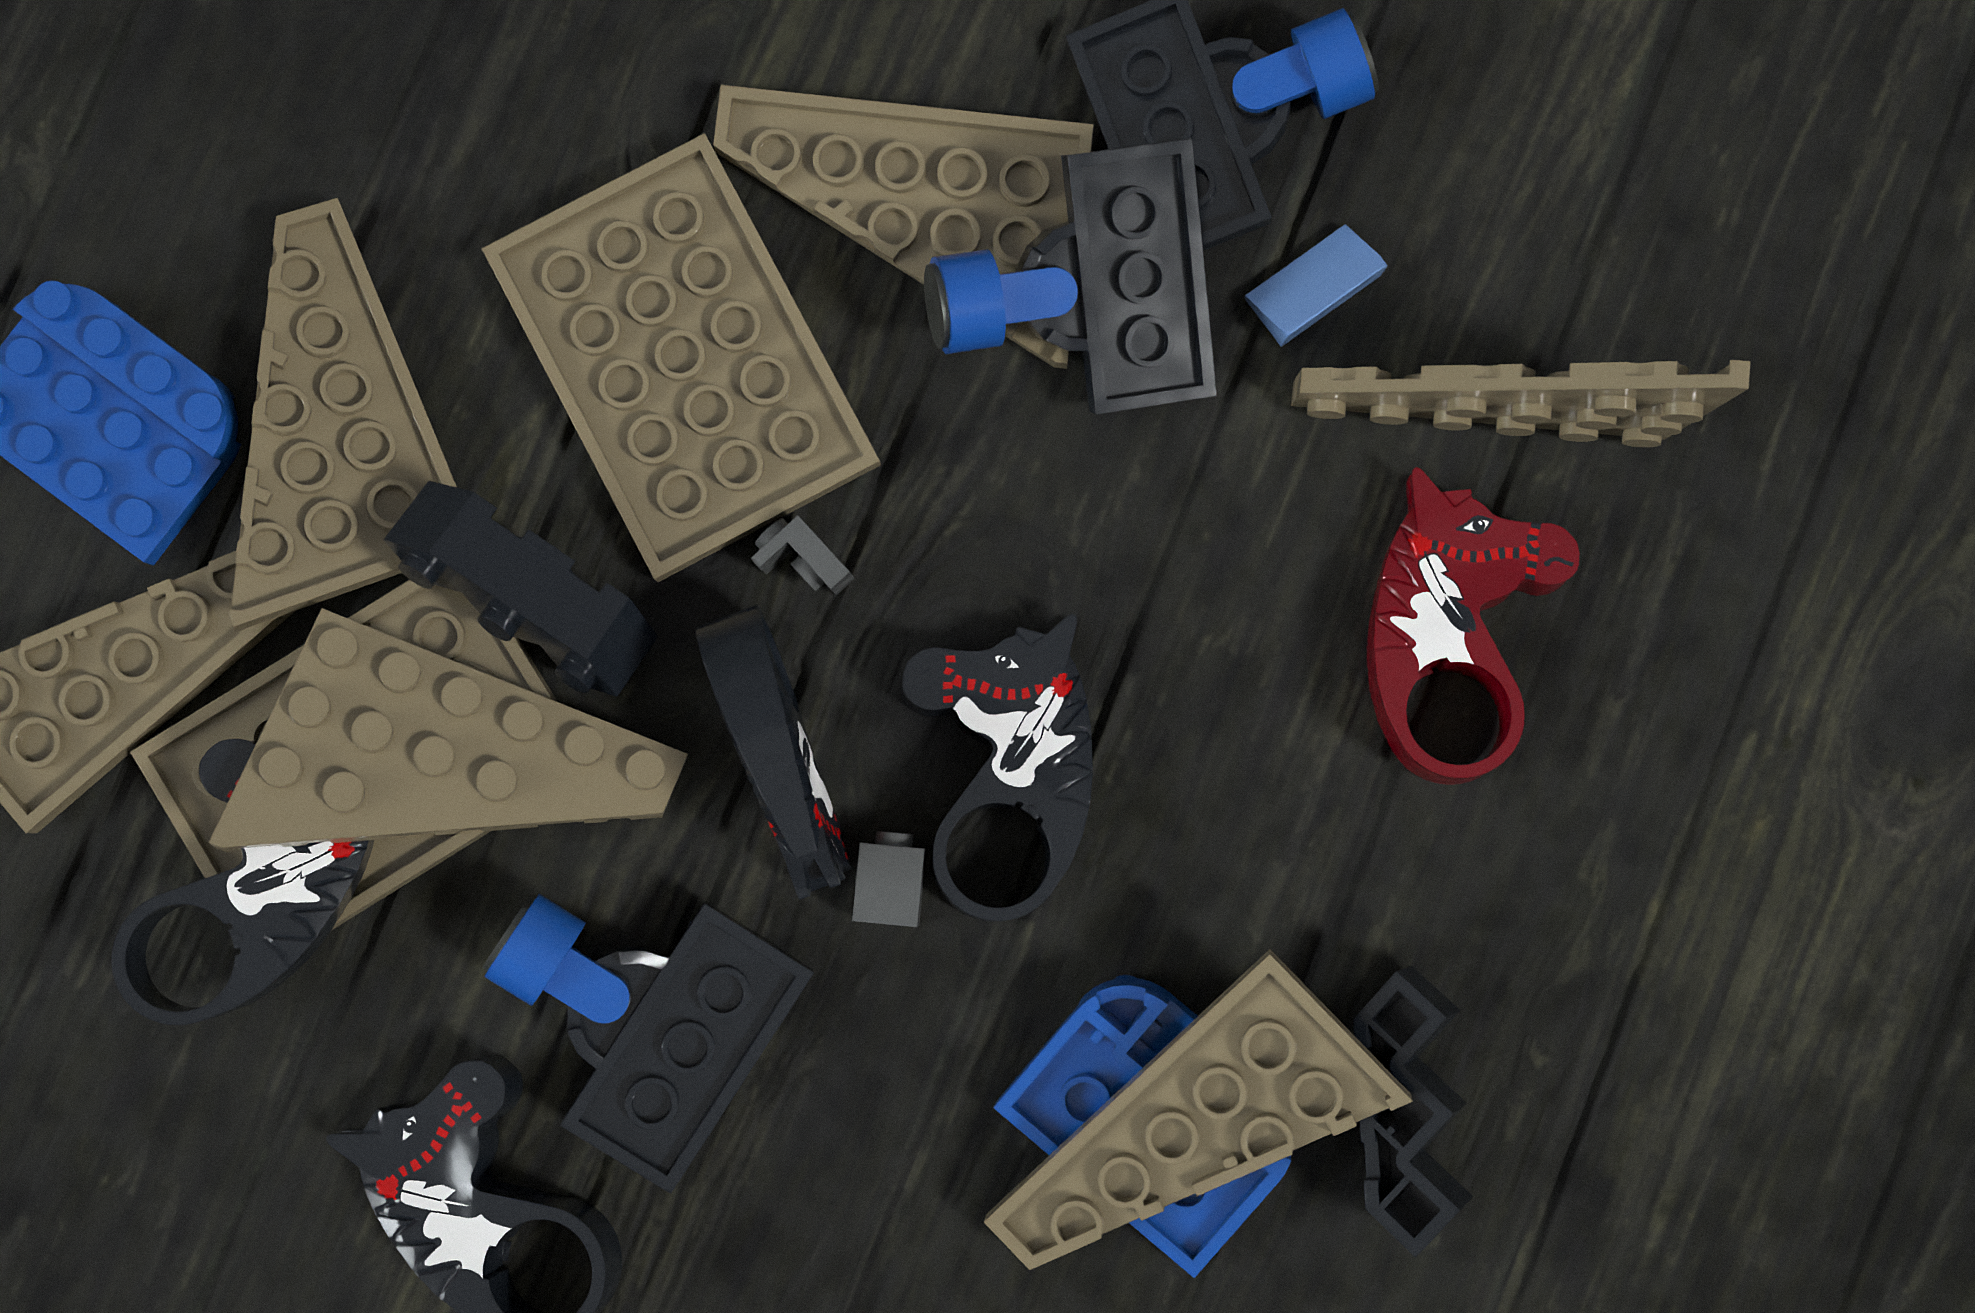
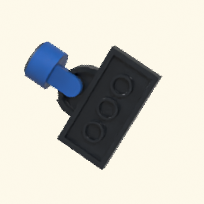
M1150 0L1066 35L1108 149L1192 139L1202 247L1204 251L1272 224V217L1252 164L1271 153L1284 135L1291 110V101L1310 94L1322 119H1326L1375 99V92L1379 90L1376 69L1364 34L1352 12L1347 13L1344 8H1341L1291 29L1293 46L1271 55L1254 45L1251 39L1227 37L1204 44L1188 0Z
M1192 139L1061 155L1068 221L1045 229L1026 246L1015 272L999 274L994 256L988 249L935 256L931 258L930 264H927L925 267L924 294L929 326L936 346L939 349L942 348L945 354L1002 346L1005 339L1006 324L1025 322L1038 338L1067 351H1083L1089 412L1097 415L1217 396Z
M540 893L536 899L530 895L482 968L487 970L484 977L530 1006L534 1004L543 990L567 1005V1033L577 1054L592 1065L595 1070L563 1117L560 1126L671 1194L807 985L814 971L706 901H704L670 955L647 946L619 947L592 960L572 947L586 922Z

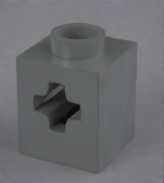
M876 831L875 844L860 843L852 921L908 927L919 926L927 849L913 847L914 835Z

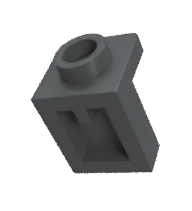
M798 515L789 524L783 518L776 521L755 542V545L760 550L753 555L751 560L765 574H768L795 550L799 556L790 564L815 591L826 584L837 595L855 579L849 570Z

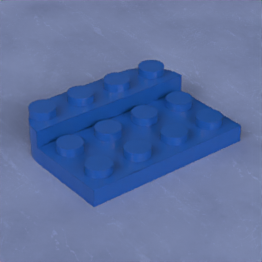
M58 281L44 282L13 308L14 311L22 316V319L0 345V456L138 559L154 566L231 466L239 452L241 444L236 441L238 417L233 402L235 396L219 379L210 375L123 311L121 307L97 292L83 286L62 284Z
M1120 975L1113 980L1099 984L1080 999L1078 1006L999 1097L993 1108L1050 1155L1198 1016L1166 989L1147 980L1138 979L1131 975ZM1291 1155L1199 1196L1196 1193L1165 1206L1164 1211L1142 1221L1138 1218L1129 1222V1224L1195 1278L1279 1183L1290 1165Z

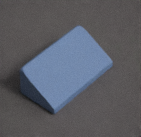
M1345 224L1246 294L1244 298L1280 347H1282L1379 278L1388 265L1374 249Z

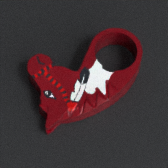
M1415 467L1406 482L1408 514L1396 531L1387 550L1375 590L1369 620L1367 644L1369 690L1378 723L1398 760L1409 771L1422 779L1438 784L1455 785L1473 781L1502 764L1516 748L1524 727L1525 711L1521 692L1484 625L1480 611L1500 604L1515 590L1534 596H1542L1554 592L1575 574L1579 566L1580 553L1576 540L1563 527L1552 523L1521 522L1500 518L1490 512L1481 502L1473 499L1471 489L1441 492L1423 470ZM1437 667L1439 672H1456L1469 676L1486 688L1492 696L1499 715V732L1492 750L1483 760L1467 765L1444 763L1427 754L1414 740L1407 722V701L1414 684L1421 678L1434 673L1431 668Z

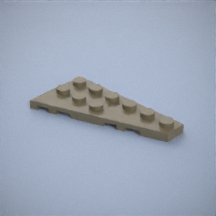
M236 551L209 561V565L175 580L166 579L147 587L148 591L120 603L112 602L25 638L21 640L20 645L0 652V803L25 833H38L128 756L132 750L142 744L295 612L293 611L235 632L229 617V609H231Z
M1269 949L987 1213L984 1223L1031 1270L1102 1238V1234L1138 1218L1142 1221L1164 1211L1165 1206L1195 1193L1199 1196L1293 1155V1150L1331 1133L1333 1136H1336L1357 1126L1356 1122L1388 1108L1392 1111L1413 1102L1412 1095Z

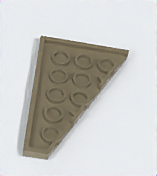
M721 85L713 146L718 155L924 285L925 267L927 264H930L931 258L935 256L988 249L994 256L999 274L1015 272L1026 246L1045 229L1068 221L1061 155L1090 152L1093 124ZM1025 322L1006 324L1005 337L1054 368L1067 369L1069 351L1038 338Z
M338 198L276 216L272 266L270 267L266 317L264 330H262L257 372L256 401L253 406L251 422L252 435L248 467H246L241 506L240 536L236 548L235 578L231 609H229V617L235 632L402 573L398 567L401 560L383 539L428 481L457 487Z
M1730 360V365L1716 374H1689V368L1680 365L1678 361L1570 363L1569 371L1551 373L1548 377H1535L1536 371L1525 367L1523 364L1421 366V374L1407 375L1404 379H1391V373L1380 370L1378 367L1302 368L1293 381L1291 406L1307 407V415L1323 419L1343 418L1346 411L1370 413V421L1380 424L1408 423L1409 417L1433 419V426L1444 430H1467L1472 427L1473 422L1495 424L1497 433L1510 436L1533 435L1535 428L1559 430V438L1567 441H1595L1598 439V434L1622 436V444L1627 446L1656 447L1661 445L1662 440L1671 435L1680 434L1686 426L1702 421L1703 416L1748 390L1750 361Z
M322 608L209 843L213 847L227 852L237 848L276 845L291 847L304 846L314 842L329 841L331 843L381 840L388 839L391 836L429 833L445 835L457 834L460 831L468 830L496 831L538 827V825L583 821L584 824L606 822L609 819L629 818L631 820L662 818L688 754Z

